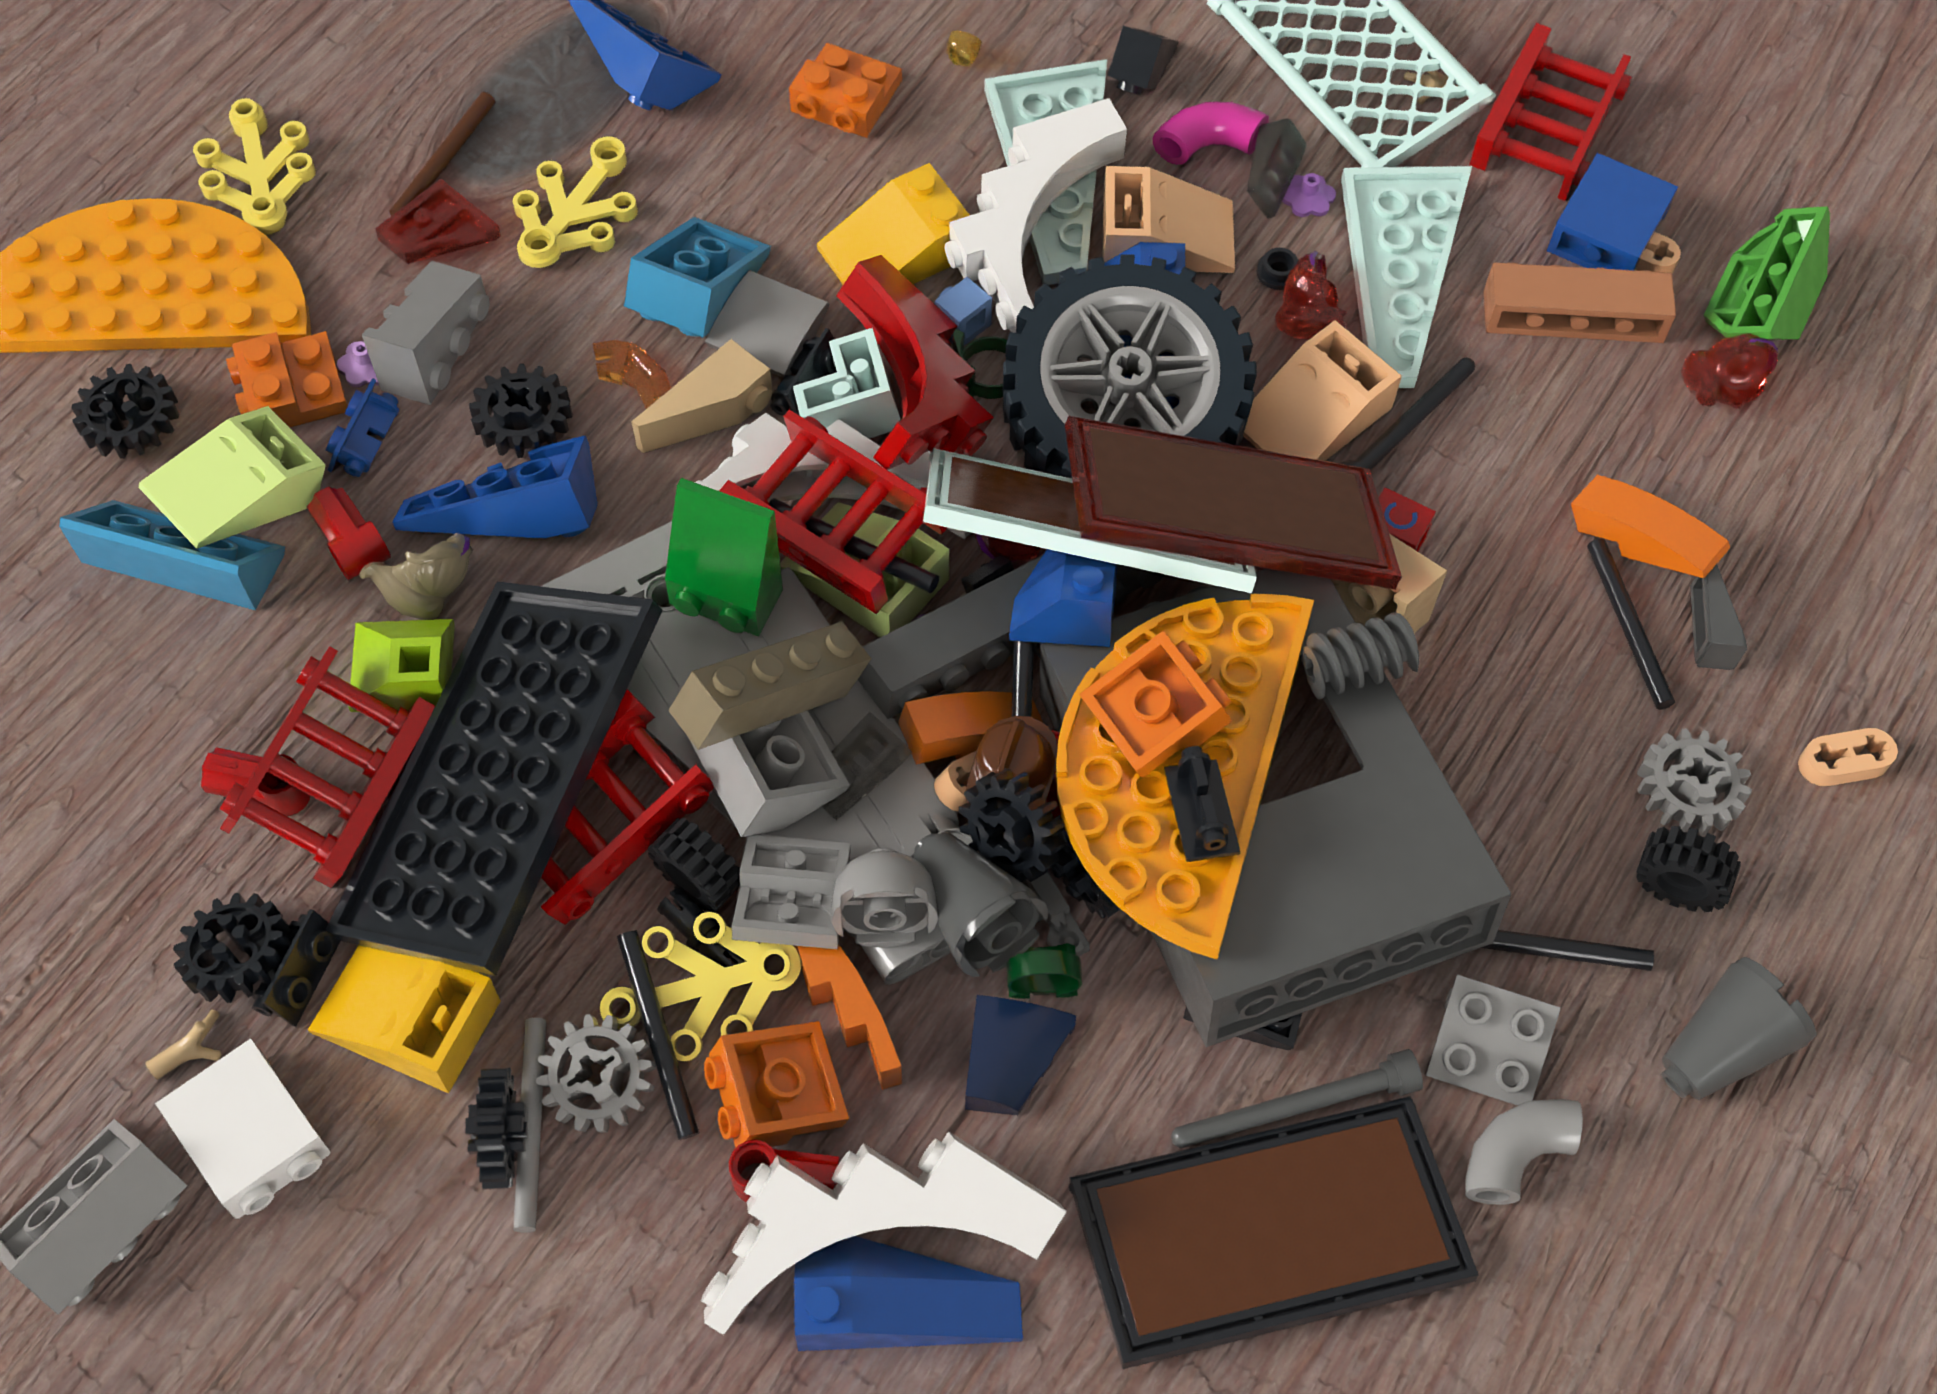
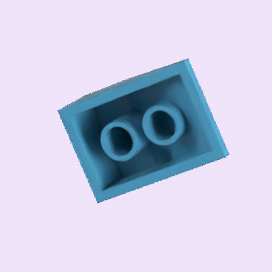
M693 217L631 257L624 307L639 312L645 319L662 321L675 326L686 335L705 337L709 334L720 311L742 278L749 270L755 273L759 271L770 254L771 246Z

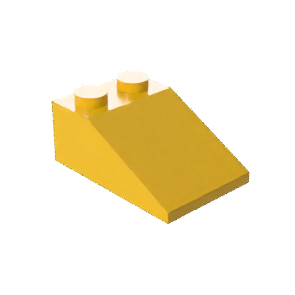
M927 163L888 182L817 243V250L842 284L845 283L859 261L882 255L912 284H915L951 267L945 253V243L949 242L950 222L970 215L932 165Z

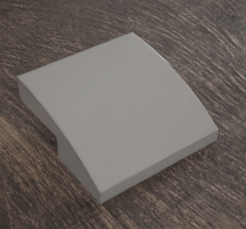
M749 270L726 301L705 342L709 347L718 350L732 339L770 368L771 373L784 378L785 375H791L792 371L790 368L802 351L804 342L816 336L830 304L827 301Z
M757 834L747 836L739 872L740 889L732 922V940L838 949L840 935L836 933L831 922V901L836 879L842 869L850 862L851 843Z

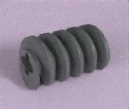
M1396 612L1385 616L1384 621L1376 617L1370 618L1366 621L1365 626L1355 622L1348 625L1345 631L1338 627L1332 628L1327 632L1326 637L1319 632L1312 633L1308 636L1303 651V665L1308 683L1318 700L1325 697L1326 682H1330L1335 693L1342 694L1345 691V677L1350 678L1356 689H1361L1364 687V672L1369 673L1375 684H1380L1384 681L1383 667L1388 668L1394 679H1399L1403 676V662H1407L1414 672H1417L1419 668V651L1414 631L1408 621Z

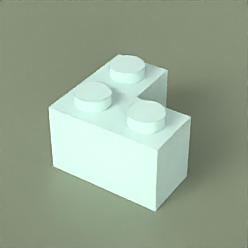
M873 328L829 341L837 372L793 386L800 416L804 419L807 416L813 417L825 428L840 419L867 438L891 432L901 418Z

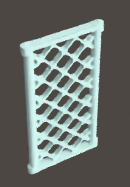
M1234 0L1207 1L1208 6L1217 15H1223L1354 157L1361 165V168L1398 166L1477 112L1491 105L1496 99V94L1487 84H1480L1399 0H1370V4L1366 8L1346 7L1345 0H1340L1337 6L1317 5L1316 0H1311L1308 4H1292L1286 2L1287 0H1280L1279 2L1248 0L1236 3L1233 2ZM1258 11L1279 13L1277 24L1274 26L1258 29L1252 21ZM1287 13L1308 15L1306 26L1303 28L1283 27V17ZM1315 15H1333L1337 17L1336 26L1332 30L1312 29V19ZM1347 16L1367 19L1365 29L1362 32L1341 31V21ZM1390 16L1397 23L1394 32L1391 34H1377L1369 31L1371 21L1376 18ZM1282 37L1303 39L1302 49L1297 53L1282 55L1276 47ZM1311 39H1327L1333 42L1331 52L1326 55L1307 53V44ZM1340 41H1357L1362 43L1361 53L1356 57L1338 56L1335 54L1337 44ZM1415 42L1423 50L1420 58L1416 61L1398 60L1395 58L1396 48L1399 45H1408ZM1369 43H1387L1392 46L1391 54L1386 59L1366 57V47ZM1307 63L1326 64L1328 66L1327 75L1323 79H1314L1307 82L1301 75L1303 66ZM1337 65L1355 66L1358 68L1356 78L1353 81L1332 80V69ZM1366 67L1387 69L1386 80L1380 84L1364 83L1361 81L1362 70ZM1396 69L1414 70L1417 72L1416 82L1411 86L1394 85L1390 83L1392 72ZM1441 69L1448 76L1446 85L1442 88L1423 87L1420 85L1421 76L1426 71ZM1331 90L1353 92L1352 102L1348 106H1339L1332 109L1325 100ZM1361 92L1381 93L1383 95L1382 104L1376 109L1360 108L1356 106L1357 96ZM1391 94L1411 95L1413 97L1412 107L1407 111L1389 110L1386 108L1387 98ZM1421 96L1440 97L1443 99L1442 110L1438 113L1419 112L1416 110L1417 100ZM1468 96L1469 99L1449 113L1446 112L1447 103L1450 99ZM1356 117H1371L1379 120L1377 131L1372 134L1357 136L1350 127ZM1387 119L1406 120L1409 122L1408 131L1404 136L1384 135L1381 133L1383 122ZM1415 122H1434L1412 136V128ZM1383 144L1399 145L1380 159L1376 156L1378 148Z

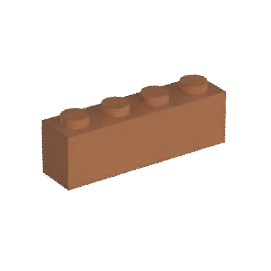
M1513 262L1492 263L1483 290L1486 333L1664 343L1676 317L1672 273L1563 267L1560 265H1528Z

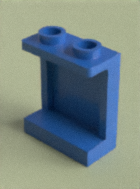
M1597 153L1557 221L1547 252L1585 268L1635 271L1659 223L1665 218L1678 186Z

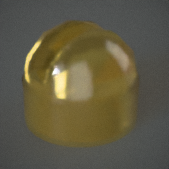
M951 31L946 53L953 64L969 66L978 57L982 41L976 36L963 31Z

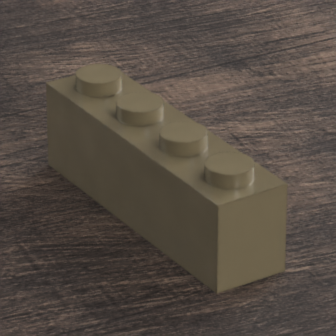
M839 622L693 670L668 711L695 747L700 750L846 697L872 658L845 624Z

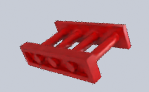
M1536 23L1477 136L1469 166L1485 171L1493 155L1501 157L1502 154L1564 176L1565 178L1557 198L1566 201L1572 186L1579 185L1591 162L1585 161L1614 99L1623 101L1633 77L1626 74L1631 56L1623 54L1614 74L1553 53V48L1547 46L1552 28ZM1546 68L1606 91L1601 101L1597 102L1539 81V76L1535 72L1536 70L1544 72ZM1531 97L1592 118L1587 130L1584 131L1524 109L1525 104L1520 103L1522 98L1529 100ZM1516 125L1576 146L1578 149L1573 159L1569 160L1509 137L1510 133L1506 132L1508 126L1515 129Z
M789 409L783 416L790 440L792 441L753 487L747 486L743 489L728 480L719 491L775 511L779 552L877 614L888 601L883 582L884 576L882 572L922 523L941 535L947 527L923 522L927 488L920 487L917 489L830 435L827 429L815 418L807 416L804 419ZM808 452L829 464L791 511L784 510L781 513L769 505L767 501ZM845 476L866 487L867 490L829 535L823 534L821 537H818L807 530L805 523ZM884 499L906 512L867 560L861 559L857 562L845 554L843 549Z
M329 646L320 661L312 656L309 658L296 680V683L304 686L303 690L245 787L235 782L219 810L228 814L220 827L221 830L227 833L231 832L242 815L314 854L313 860L320 863V866L313 879L332 888L342 877L419 740L435 705L421 697L415 701L409 710L401 706L396 710L327 671L338 653L336 649ZM316 688L386 726L385 732L393 736L385 752L379 748L372 751L305 714L303 710ZM291 730L363 768L362 774L367 776L369 780L361 794L355 790H352L349 794L278 755ZM268 772L338 810V817L345 820L338 835L334 836L328 833L325 837L253 798L252 796L265 774Z
M628 689L586 780L593 779L631 824L608 844L576 806H573L565 827L593 859L569 879L550 857L541 877L554 894L540 907L546 914L564 925L570 920H576L585 915L593 906L594 898L636 861L675 819H681L684 815L692 814L699 810L708 800L709 793L715 788L709 776L696 764L684 774L645 731L647 724L655 716ZM631 744L669 787L647 809L608 766L609 759L624 745Z

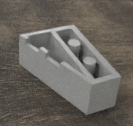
M431 261L404 289L405 296L408 297L399 307L390 304L383 311V317L387 320L378 329L368 327L362 334L381 390L428 405L432 404L439 390H443L447 386L454 363L459 355H463L467 351L470 335L478 321L485 319L490 303L480 274Z

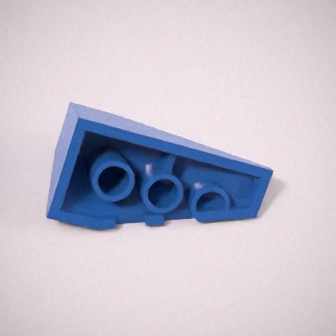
M568 0L615 83L630 93L628 100L633 104L646 110H652L653 105L672 110L719 82L722 74L690 52L685 50L680 52L668 45V39L637 25L635 19L603 0Z
M584 435L541 446L528 451L531 460L517 466L504 469L500 462L487 467L488 472L480 475L473 483L465 485L463 480L457 479L407 498L402 502L392 522L396 531L544 539L558 535L563 537L579 535L590 527L598 506L588 439Z
M1047 549L1014 599L1009 641L1110 647L1118 564Z
M858 1236L837 1241L795 1263L794 1311L795 1339L798 1351L1023 1341L1019 1282Z

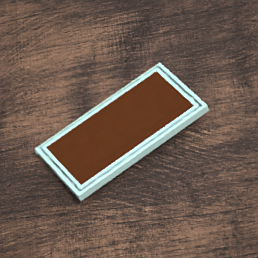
M935 448L929 455L930 470L923 522L1252 593L1257 577L1250 547L1247 545L1242 550L1233 551L1221 546L1217 540L1101 521L1095 483Z

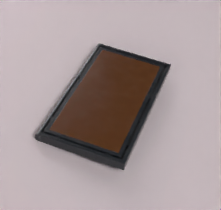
M1410 1096L1069 1177V1191L1073 1194L1122 1370L1472 1283L1479 1276L1418 1116L1416 1105Z

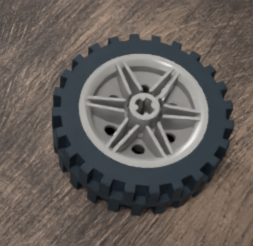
M1121 254L1120 262L1117 265L1105 266L1103 257L1091 259L1088 261V271L1078 275L1071 266L1059 273L1058 287L1053 290L1044 283L1035 291L1034 308L1030 309L1027 306H1023L1017 315L1016 333H1009L1006 343L1005 362H1003L1002 393L1004 423H1009L1010 425L1009 440L1014 451L1023 449L1025 452L1024 467L1026 469L1095 483L1087 435L1090 428L1231 453L1237 451L1243 438L1255 395L1253 387L1257 377V363L1249 361L1253 348L1249 332L1238 334L1241 315L1236 308L1231 306L1224 310L1219 305L1222 292L1212 283L1205 290L1196 285V272L1186 267H1183L1180 275L1165 270L1167 260L1153 257L1151 266L1134 264L1135 254ZM1119 335H1130L1132 338L1131 346L1124 347V341ZM1165 352H1169V353L1173 354L1174 356H1159V355L1162 354V353H1165ZM1082 357H1086V358H1089L1090 360H1092V361L1077 362L1078 359H1079V358H1082ZM1126 374L1133 375L1131 379L1125 378ZM1165 397H1176L1179 400L1178 406L1172 409ZM1085 401H1091L1097 412L1095 414H1088L1082 410L1081 404ZM1137 425L1141 427L1137 432H1128L1123 428Z

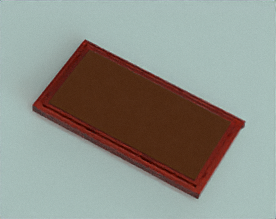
M1068 416L1065 422V433L1081 538L1395 590L1402 578L1371 471L1368 468Z

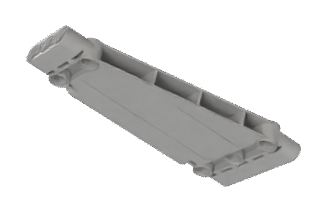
M672 521L541 587L653 599L659 607L669 603L665 574ZM781 567L783 591L759 637L744 631L742 633L731 632L722 627L717 621L701 615L696 617L685 615L674 606L660 607L663 610L627 689L655 716L647 724L645 731L684 774L696 764L708 776L686 733L668 711L691 672L829 626L821 611L789 567L785 569ZM858 680L846 697L808 710L850 785L845 793L787 828L757 834L851 843L850 862L859 856L880 848L892 849L913 857L915 847L919 841L933 833L948 832L967 845L973 842L970 835L960 832L956 812L946 807L939 800L934 789L935 779L925 764H915L903 733L893 717L889 719L885 717ZM714 788L709 793L707 801L735 826ZM938 923L929 934L928 925L924 929L917 931L916 941L907 945L887 948L861 945L887 985L898 983L951 953ZM848 932L852 937L856 938V934Z

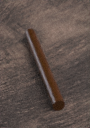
M481 92L389 210L390 215L396 221L404 222L494 106L496 101L491 94Z

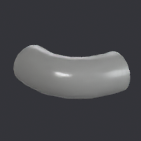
M1567 1099L1527 1101L1494 1117L1473 1145L1466 1174L1465 1196L1475 1202L1492 1205H1506L1518 1202L1521 1197L1523 1171L1532 1159L1542 1154L1559 1153L1575 1155L1577 1153L1582 1133V1108L1580 1102Z

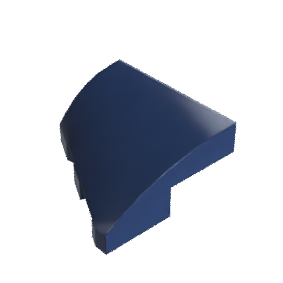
M977 995L965 1095V1110L1019 1115L1029 1100L1031 1091L1039 1078L1044 1077L1053 1063V1057L1068 1034L1071 1035L1074 1031L1076 1015L1033 1003Z

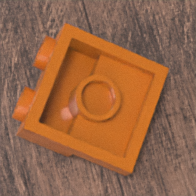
M826 42L815 61L807 59L789 87L791 112L807 119H814L837 127L844 132H851L867 138L902 81V68Z
M326 331L281 343L277 332L232 344L234 357L227 358L226 363L234 385L242 384L244 392L235 394L240 414L269 406L290 428L345 413L348 404Z
M1164 630L1079 694L1141 778L1184 746L1186 748L1200 746L1232 722V719L1224 709L1232 703L1229 697L1213 677L1206 683L1202 681L1195 670L1203 664L1184 640L1175 646Z
M820 1021L722 1035L710 1051V1057L705 1059L704 1074L707 1085L710 1089L719 1088L723 1107H720L718 1112V1125L721 1135L724 1139L733 1138L735 1148L748 1140L763 1141L771 1147L785 1145L795 1135L841 1128L849 1120Z

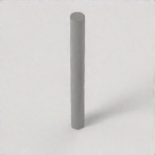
M536 1017L525 1020L521 1102L526 1104V1115L523 1117V1122L528 1123V1139H525V1152H518L513 1227L514 1231L522 1233L536 1230L543 1086L536 1084V1078L544 1075V1065L538 1062V1057L545 1055L546 1020Z

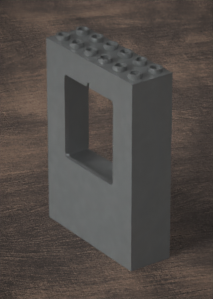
M1307 555L1300 558L1291 557L1279 562L1275 566L1257 571V578L1252 593L1216 585L1211 587L1202 586L1191 590L1186 595L1164 602H1151L1140 610L1118 617L1113 616L1110 647L1040 642V699L1055 730L1060 732L1064 715L1072 696L1085 674L1091 667L1095 669L1114 650V643L1159 614L1208 598L1215 597L1216 603L1233 600H1250L1251 594H1275L1314 600L1311 618L1300 654L1302 662L1308 636L1319 632L1326 637L1327 632L1335 627L1345 631L1346 627L1351 623H1355L1319 558ZM1364 672V687L1361 689H1356L1350 678L1345 677V691L1342 694L1335 693L1330 682L1325 683V697L1323 699L1362 770L1259 806L1218 960L1189 951L1151 931L1205 1047L1494 942L1512 893L1385 673L1384 681L1380 684H1375L1369 673Z

